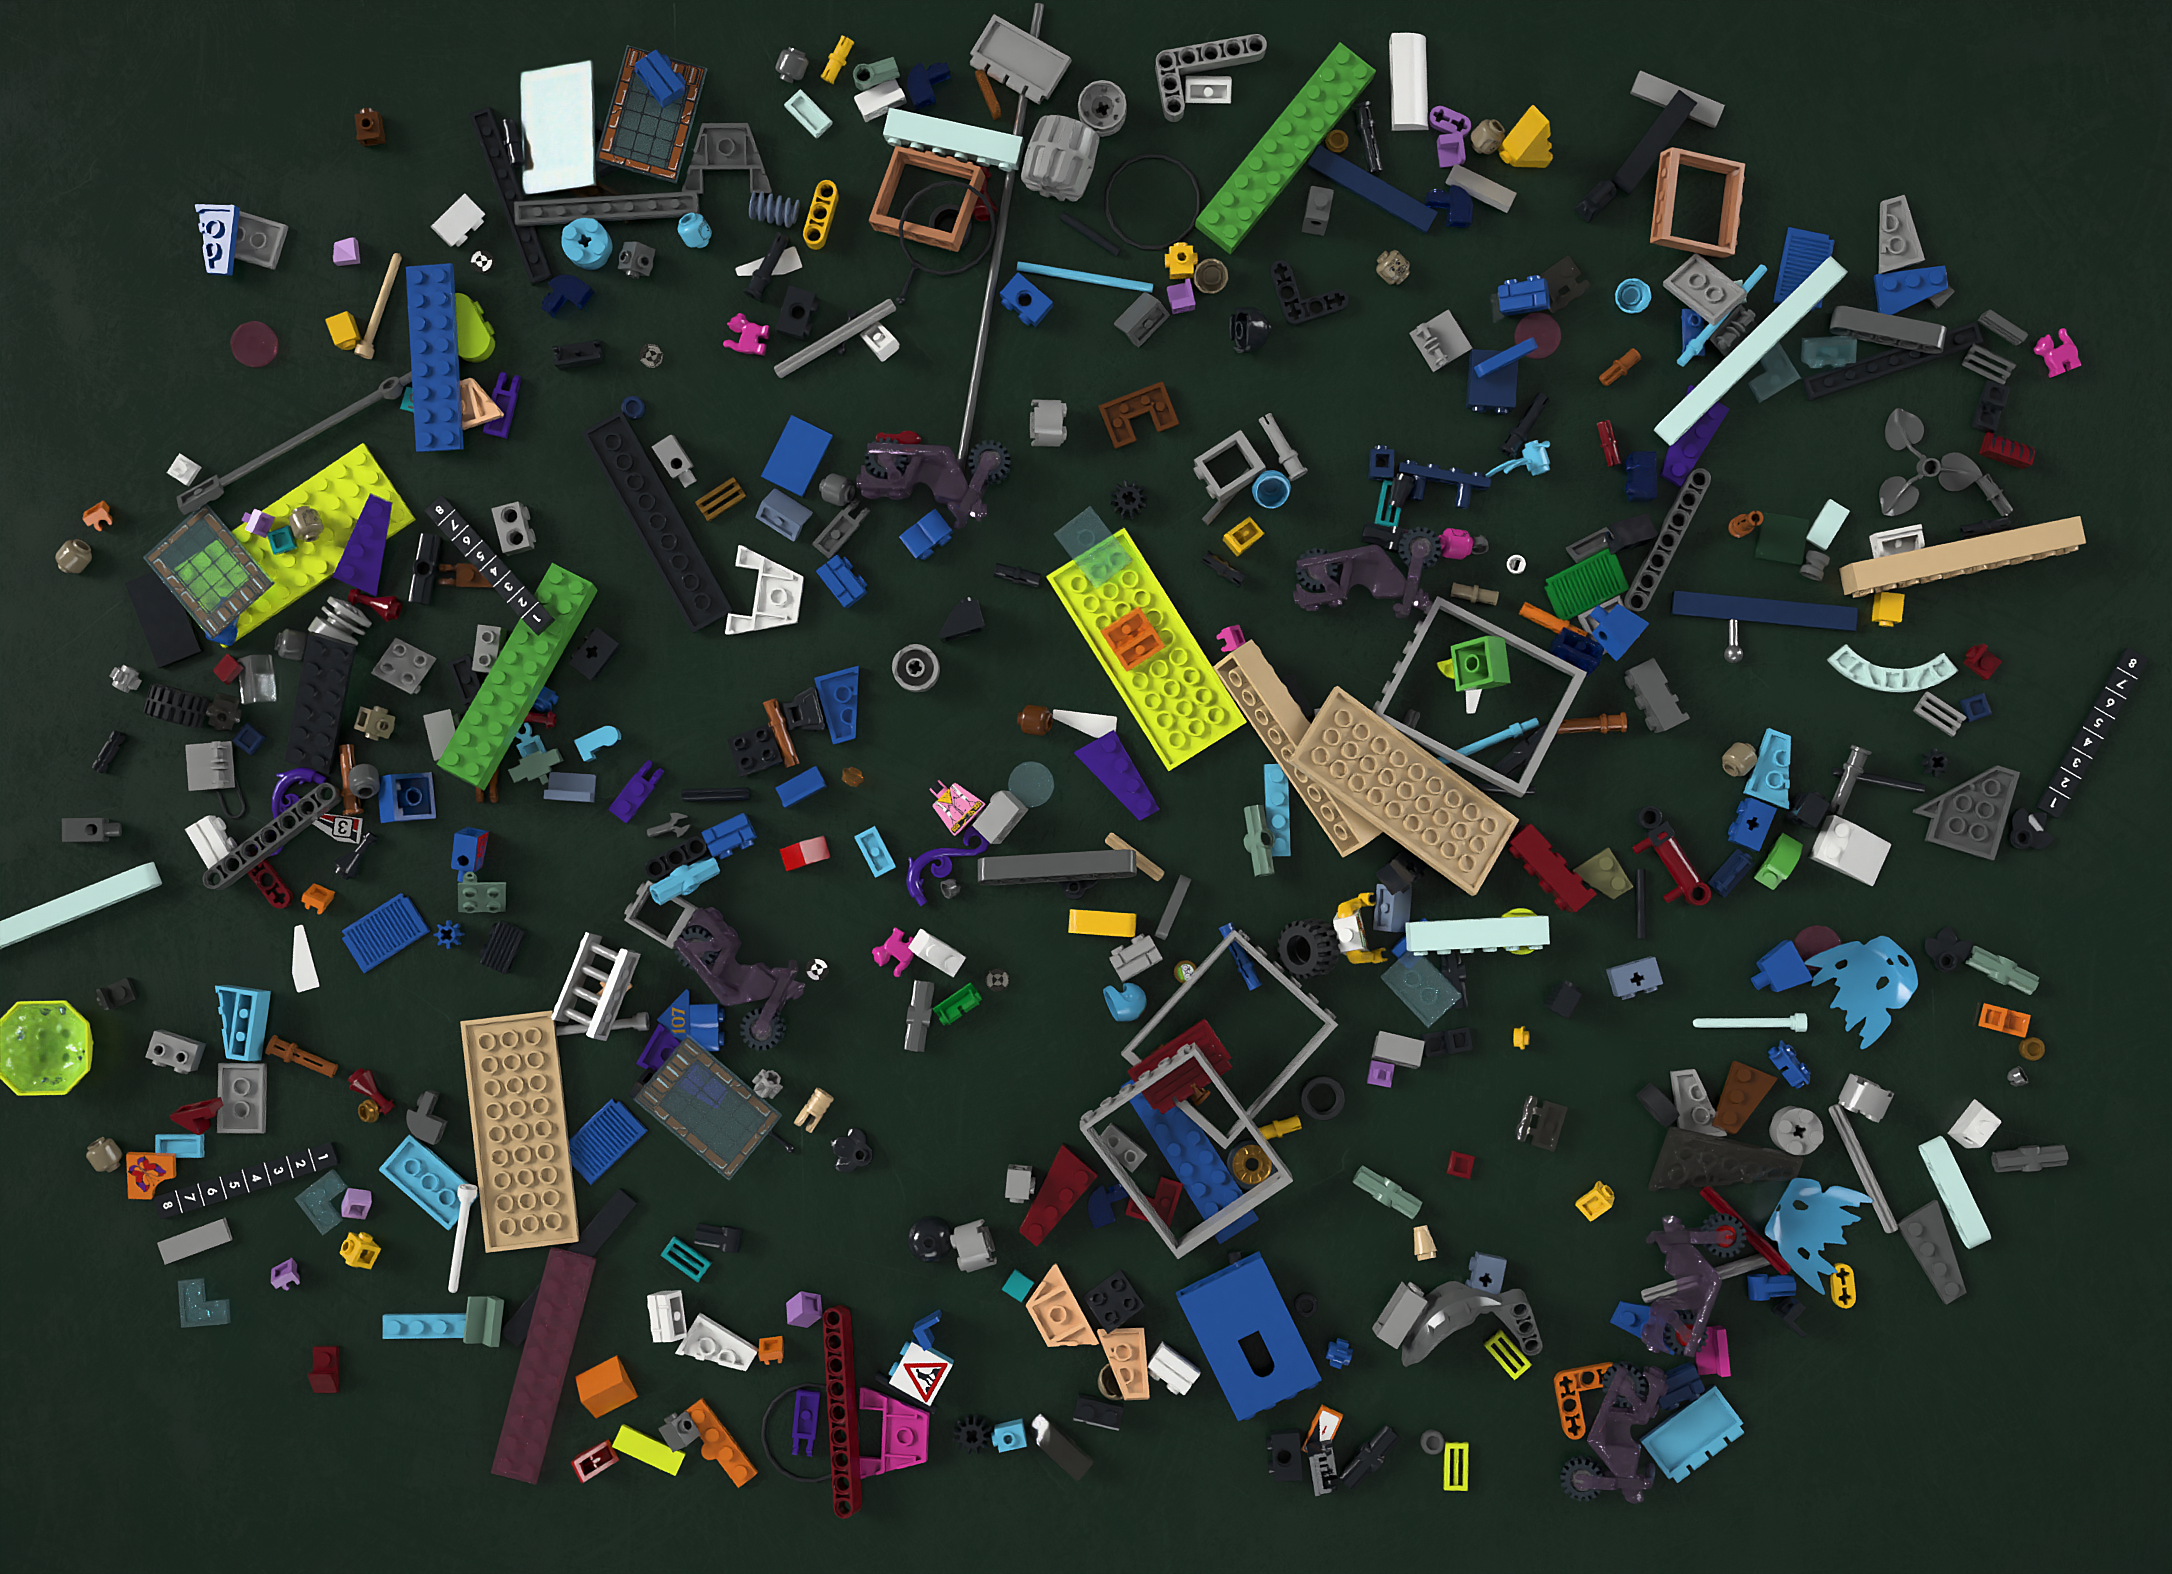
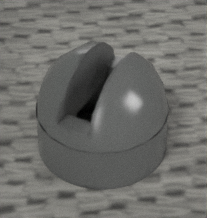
M1485 536L1472 537L1473 547L1471 553L1480 555L1489 550L1488 541Z
M947 879L941 882L942 893L947 899L956 896L960 892L961 887L956 885L958 881L955 879Z
M2020 1066L2009 1071L2007 1079L2011 1081L2010 1084L2012 1086L2018 1087L2028 1083L2027 1076Z

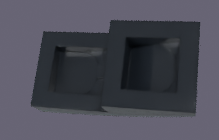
M1990 380L1986 382L1972 419V428L1990 433L1996 431L2000 413L2005 408L2010 387Z
M1469 1027L1420 1034L1421 1041H1425L1423 1057L1426 1058L1473 1050Z

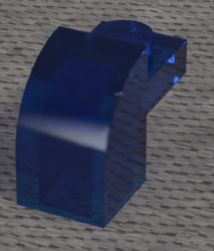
M921 62L910 71L907 87L915 111L936 103L931 85L951 78L947 62L932 64L928 70L924 69Z
M1451 184L1448 193L1440 189H1434L1427 193L1424 205L1432 208H1447L1446 227H1470L1473 203L1466 190Z
M559 275L548 282V285L554 291L545 296L541 308L552 318L566 300L582 310L595 292L590 286L575 276Z
M1102 1183L1091 1192L1088 1200V1213L1094 1229L1116 1221L1111 1203L1130 1196L1121 1183L1110 1186V1191L1107 1192Z

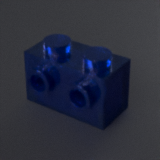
M1656 451L1632 452L1625 460V471L1628 472L1625 491L1626 495H1628V502L1652 501L1657 498Z
M1565 627L1555 636L1549 650L1550 654L1587 672V677L1599 666L1604 652V648L1600 643Z

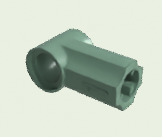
M894 57L869 65L859 64L853 71L855 85L861 91H867L875 85L900 78ZM862 74L870 76L867 81H860L858 79Z

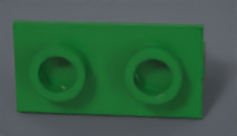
M970 982L934 1007L933 1010L944 1026L947 1024L951 1025L952 1022L962 1016L961 1010L964 1009L967 1013L979 1005L982 998Z

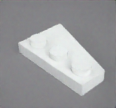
M699 1313L688 1331L687 1337L684 1338L675 1354H686L696 1357L695 1359L703 1361L706 1359L718 1362L719 1365L746 1371L759 1349L702 1313Z

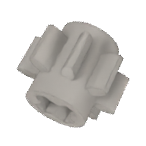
M123 664L122 668L115 667L110 674V677L114 680L112 685L126 693L130 689L137 690L142 681L137 677L139 672Z
M762 1069L752 1080L756 1084L754 1091L761 1098L769 1096L773 1099L783 1087L779 1084L781 1077L773 1070L766 1072Z

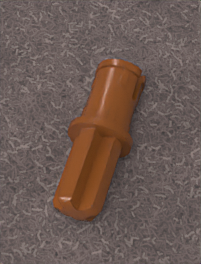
M1634 348L1630 349L1622 358L1613 361V365L1599 377V380L1604 386H1609L1621 375L1625 376L1627 371L1641 360V355Z

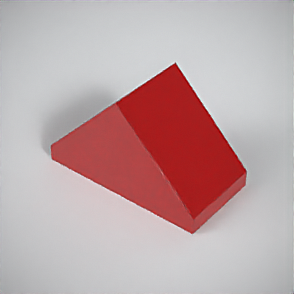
M824 836L780 849L786 871L831 858Z
M608 1439L578 1454L571 1461V1464L580 1482L584 1483L617 1462L619 1458Z

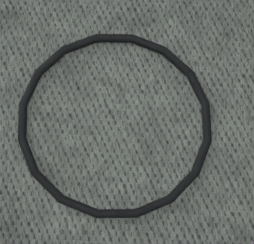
M1142 154L1125 161L1112 174L1105 189L1104 211L1111 228L1124 242L1143 250H1162L1175 243H1180L1194 229L1196 219L1201 213V191L1195 176L1181 161L1164 154ZM1143 158H1163L1179 165L1191 178L1197 193V211L1190 227L1178 239L1163 245H1142L1126 238L1114 225L1109 212V191L1115 177L1128 164Z
M956 181L933 183L917 192L905 206L898 226L900 246L909 261L924 272L941 276L962 273L976 265L990 249L996 231L994 211L986 197L971 185ZM954 185L969 189L983 200L990 213L991 232L986 247L974 261L960 269L938 271L924 267L912 258L904 243L903 225L908 210L919 196L933 188Z
M803 1383L787 1388L772 1400L763 1417L761 1440L766 1457L778 1472L795 1481L817 1483L832 1478V1474L814 1479L797 1477L782 1469L771 1456L765 1438L767 1419L775 1404L785 1395L805 1387L827 1390V1385ZM857 1418V1424H858V1441H859V1438H860V1425H859V1421H858V1418Z

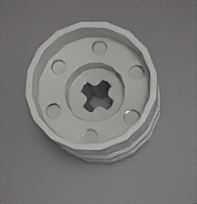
M1095 81L1086 86L1079 96L1078 111L1080 122L1091 127L1100 137L1113 135L1121 129L1125 122L1127 104L1125 95L1120 87L1110 81ZM1100 107L1106 110V115L1103 116L1102 113H1098Z
M330 596L327 602L335 607L334 610L323 606L322 610L329 616L328 619L316 616L308 630L358 645V641L351 634L355 632L364 636L366 632L358 624L360 623L369 628L372 622L353 605Z

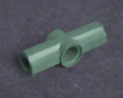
M1264 806L1245 807L1244 812L1248 834L1244 837V846L1252 855L1255 877L1274 874L1271 848L1274 846L1275 838L1272 831L1267 829Z
M1974 946L1966 959V964L1988 974L1987 977L2003 985H2009L2027 995H2031L2039 984V977L2021 969L2015 962L1999 955L1996 956L1978 946Z
M1363 1165L1357 1171L1352 1181L1358 1187L1371 1193L1372 1197L1384 1205L1392 1206L1411 1219L1417 1215L1423 1203L1410 1193L1402 1190V1187L1386 1177H1381Z

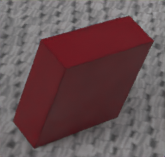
M227 653L212 671L223 683L230 685L243 670V667L233 656Z
M1451 1151L1446 1173L1470 1179L1475 1156Z

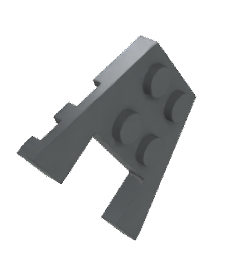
M702 123L682 192L697 191L698 194H704L703 170H750L751 194L753 191H755V194H760L761 191H764V194L772 193L750 125L748 123Z

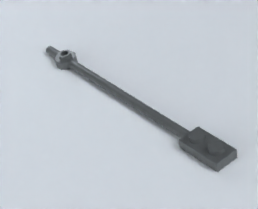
M412 371L400 378L390 377L379 386V390L222 478L215 475L177 496L179 510L184 515L198 510L201 505L210 500L218 499L224 493L223 487L378 400L382 398H398L402 394L404 386L412 382Z

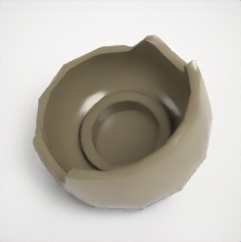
M1205 259L1194 270V283L1203 293H1217L1226 286L1228 281L1227 268L1219 260Z
M1110 1363L1106 1364L1100 1371L1097 1381L1100 1392L1111 1400L1124 1399Z

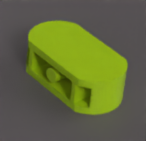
M455 293L458 355L468 362H482L494 351L495 340L492 334L495 332L489 321L484 322L481 316L484 314V311L478 301L474 302L464 294Z

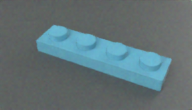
M1264 764L1267 829L1272 831L1275 838L1271 854L1272 856H1291L1288 777L1279 764Z
M466 1313L384 1314L383 1339L464 1338Z

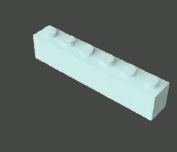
M889 108L883 136L888 141V144L895 147L906 145L913 147L919 152H923V150L932 151L940 157H945L947 154L954 156L959 161L967 162L968 159L974 160L977 164L986 167L992 164L1008 172L1012 171V169L1019 170L1025 145L1023 137L893 108Z
M1543 915L1405 922L1407 950L1414 951V955H1428V950H1437V954H1451V949H1460V953H1473L1474 948H1483V952L1497 951V947H1505L1506 951L1520 950V946L1528 945V949H1543L1542 945L1550 944L1548 916Z

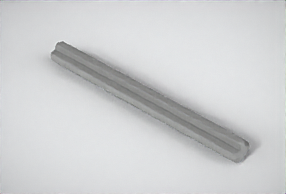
M887 299L774 367L776 374L783 378L896 310L894 303L891 299Z
M1835 1104L1829 1107L1828 1110L1868 1196L1873 1199L1872 1205L1886 1233L1895 1232L1898 1230L1896 1221L1842 1106Z
M1759 1253L1642 1290L1641 1295L1645 1303H1650L1770 1265V1263Z

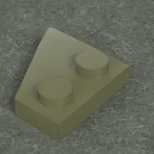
M1610 848L1604 849L1572 869L1588 885L1598 889L1611 899H1615L1633 888Z

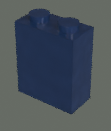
M1473 349L1469 354L1466 408L1472 409V412L1475 413L1495 410L1496 414H1509V411H1512L1516 404L1518 360L1482 378H1478L1474 367L1503 351Z

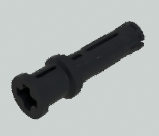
M1366 101L1353 105L1352 111H1355L1357 119L1356 130L1360 132L1368 172L1375 174L1383 171L1374 131L1376 121L1372 118L1370 108L1372 107V102Z
M780 232L776 233V237L759 269L753 271V278L749 286L743 290L746 295L757 301H762V294L766 286L772 282L771 274L790 241L789 237L784 234L781 236Z
M1540 392L1536 394L1518 424L1508 431L1509 435L1505 442L1498 446V450L1505 456L1515 459L1517 456L1516 452L1522 443H1526L1528 440L1527 434L1550 401L1545 394Z

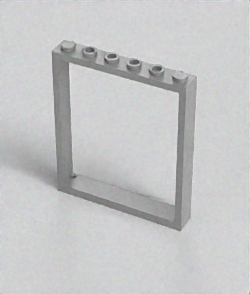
M1437 596L1435 602L1429 601L1424 611L1427 614L1425 621L1419 620L1413 632L1417 634L1413 642L1408 641L1403 651L1406 654L1403 662L1398 660L1392 671L1396 675L1392 682L1387 681L1381 692L1385 696L1382 702L1377 700L1372 712L1414 743L1521 798L1525 794L1587 672ZM1438 609L1492 636L1505 638V643L1573 677L1518 783L1383 714Z
M1232 930L1123 1049L1121 1055L1133 1066L1142 1061L1133 1050L1235 940L1325 1022L1324 1026L1247 1109L1246 1113L1253 1119L1338 1024L1334 1021L1336 1016L1327 1008L1323 1011L1317 1006L1319 1001L1311 993L1305 995L1300 990L1302 985L1293 977L1288 979L1282 974L1285 970L1276 961L1271 964L1265 958L1268 954L1258 945L1255 948L1248 943L1250 938L1242 930L1238 932ZM1176 1096L1172 1098L1183 1112L1224 1149L1246 1127L1239 1118L1224 1135L1187 1100L1180 1103Z
M1195 1042L1191 1045L1186 1044L1177 1051L1178 1054L1171 1059L1169 1057L1163 1059L1152 1072H1144L1138 1078L1139 1081L1133 1085L1127 1084L1119 1091L1120 1094L1114 1098L1109 1097L1100 1104L1101 1107L1094 1112L1092 1110L1086 1112L1080 1121V1130L1177 1259L1293 1182L1291 1172ZM1194 1056L1273 1162L1278 1172L1177 1240L1092 1125Z

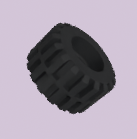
M156 683L150 685L143 712L148 716L167 722L200 728L203 725L210 700L193 692Z
M1310 918L1294 921L1285 926L1286 929L1281 931L1282 937L1278 938L1277 943L1280 945L1277 947V952H1280L1281 957H1279V960L1284 963L1283 968L1289 970L1291 976L1307 979L1328 974L1329 971L1335 968L1334 964L1339 961L1337 955L1340 954V949H1338L1340 941L1336 939V931L1331 930L1332 926L1329 923H1325V920ZM1307 941H1308V943H1309V945H1310V949H1311V954H1310V955H1309L1308 950H1307Z

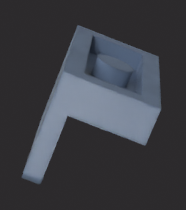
M773 489L761 502L755 518L794 542L813 512L781 491Z
M550 772L548 790H544V799L594 802L596 776L591 774Z
M1377 884L1373 930L1406 933L1405 922H1409L1412 887L1404 893L1398 891L1391 895L1383 884Z

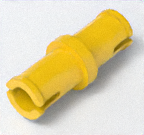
M845 36L840 37L834 52L830 53L828 57L830 60L820 76L822 79L834 84L841 67L846 64L845 59L854 45L851 39Z
M1295 1115L1281 1121L1274 1120L1272 1124L1258 1129L1268 1140L1274 1137L1282 1138L1283 1134L1300 1130L1302 1127L1298 1116Z

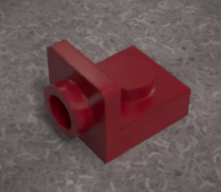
M1985 643L1977 646L1973 645L1965 655L1967 659L1963 664L1982 679L1988 680L2002 661L1987 650L1988 646Z

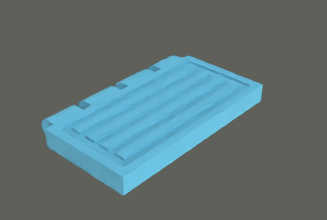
M1714 1384L1700 1393L1701 1396L1698 1399L1688 1402L1639 1439L1667 1478L1673 1477L1677 1483L1690 1474L1686 1466L1690 1465L1693 1470H1696L1709 1460L1705 1454L1707 1450L1714 1456L1728 1446L1723 1438L1727 1437L1730 1442H1733L1744 1433L1740 1427L1743 1422Z

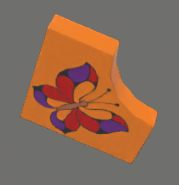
M129 1152L126 1154L128 1199H152L155 1195V1189L160 1182L176 1176L175 1153Z

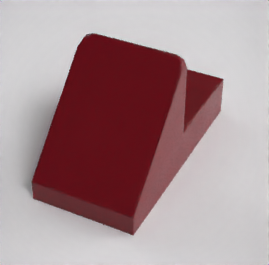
M221 1097L183 1105L173 1112L170 1118L196 1135H202L211 1127L209 1118L217 1115L216 1111L224 1106Z
M339 1345L313 1347V1371L308 1373V1378L314 1393L339 1392Z

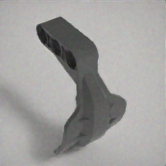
M1449 1281L1438 1286L1424 1297L1427 1303L1403 1339L1402 1363L1405 1367L1419 1363L1444 1338L1454 1331L1472 1324L1480 1313L1487 1314L1490 1311L1497 1315L1516 1336L1522 1351L1526 1355L1538 1354L1542 1350L1543 1345L1532 1309L1524 1291L1512 1289L1496 1295L1477 1288H1470L1460 1282Z

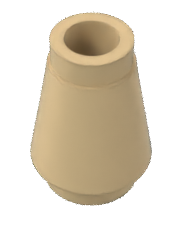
M1427 1225L1415 1227L1414 1253L1417 1255L1418 1261L1436 1257L1435 1251L1437 1249Z

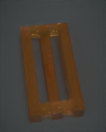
M983 69L975 71L976 80L993 120L1000 118L1001 108Z

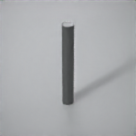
M1247 468L1242 475H1244L1250 470ZM1238 492L1221 502L1217 501L1201 520L1206 525H1209Z

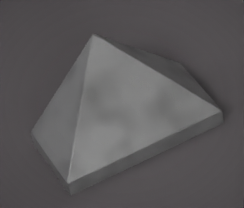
M1605 527L1566 547V551L1576 563H1580L1609 548L1604 535L1605 532L1609 531L1608 528Z

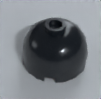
M1236 307L1234 309L1236 314H1231L1229 325L1231 340L1235 339L1237 345L1234 347L1235 351L1238 353H1248L1259 350L1266 343L1268 335L1271 333L1270 322L1267 321L1263 312L1255 307Z
M924 1216L915 1221L909 1229L907 1236L908 1248L919 1261L926 1263L938 1262L945 1258L952 1249L950 1235H953V1231L942 1218Z

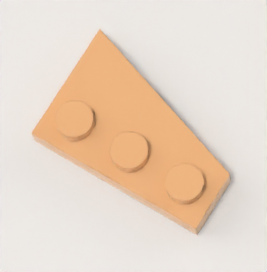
M1118 1328L1109 1334L1104 1329H1098V1336L1124 1400H1148L1150 1397L1144 1328Z

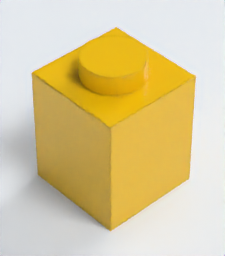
M345 311L325 319L334 344L341 350L353 349L362 340L355 319L349 312Z
M1876 593L1874 595L1872 621L1879 622V626L1893 627V624L1902 622L1905 594Z

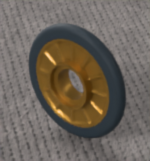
M1246 1139L1237 1143L1231 1149L1227 1158L1229 1173L1236 1184L1244 1189H1253L1277 1171V1168L1257 1143L1256 1139ZM1249 1158H1255L1259 1162L1258 1168L1254 1171L1248 1170L1245 1166Z

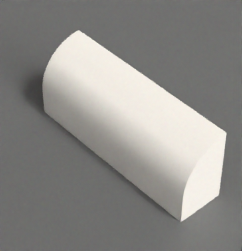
M1392 33L1389 40L1392 131L1428 130L1426 38L1416 33Z

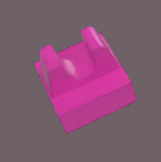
M1239 625L1227 627L1217 635V640L1225 638L1227 643L1225 647L1221 648L1223 652L1234 651L1246 643Z

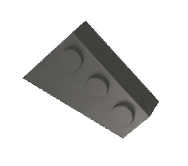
M1654 658L1624 672L1626 675L1624 680L1629 689L1633 688L1637 696L1634 698L1640 710H1644L1647 716L1645 722L1651 731L1654 730L1655 733L1666 731L1690 719L1687 712L1682 714L1676 703L1679 702L1676 694H1671L1667 686L1668 681Z

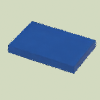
M791 415L761 477L803 497L833 435Z

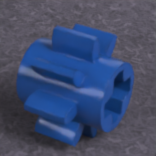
M447 920L446 926L443 924L437 925L439 931L433 935L440 940L437 944L438 946L446 943L447 949H452V943L461 945L459 939L465 933L460 932V923L452 926V921ZM452 930L451 936L453 938L447 939L448 933L446 931Z
M1337 1338L1336 1343L1330 1341L1325 1354V1358L1330 1360V1366L1341 1369L1342 1364L1349 1365L1353 1349L1348 1347V1341Z

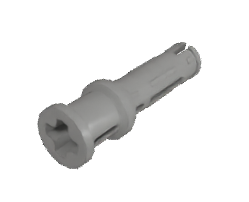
M1272 413L1265 415L1269 425L1264 417L1259 419V423H1261L1280 456L1279 463L1284 465L1287 470L1289 481H1294L1307 473L1308 470L1303 468L1297 458V451L1291 450Z

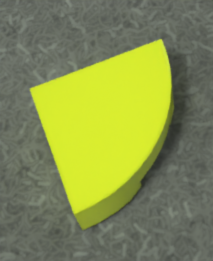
M1452 659L1436 663L1442 674L1444 673L1446 677L1455 680Z

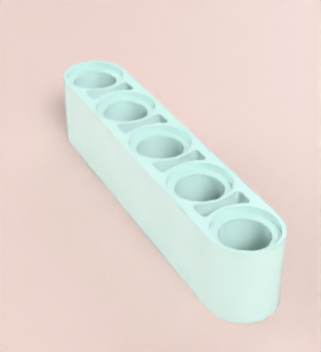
M1938 1136L1919 1145V1151L1965 1246L1971 1249L1990 1240V1232L1945 1139L1942 1136Z

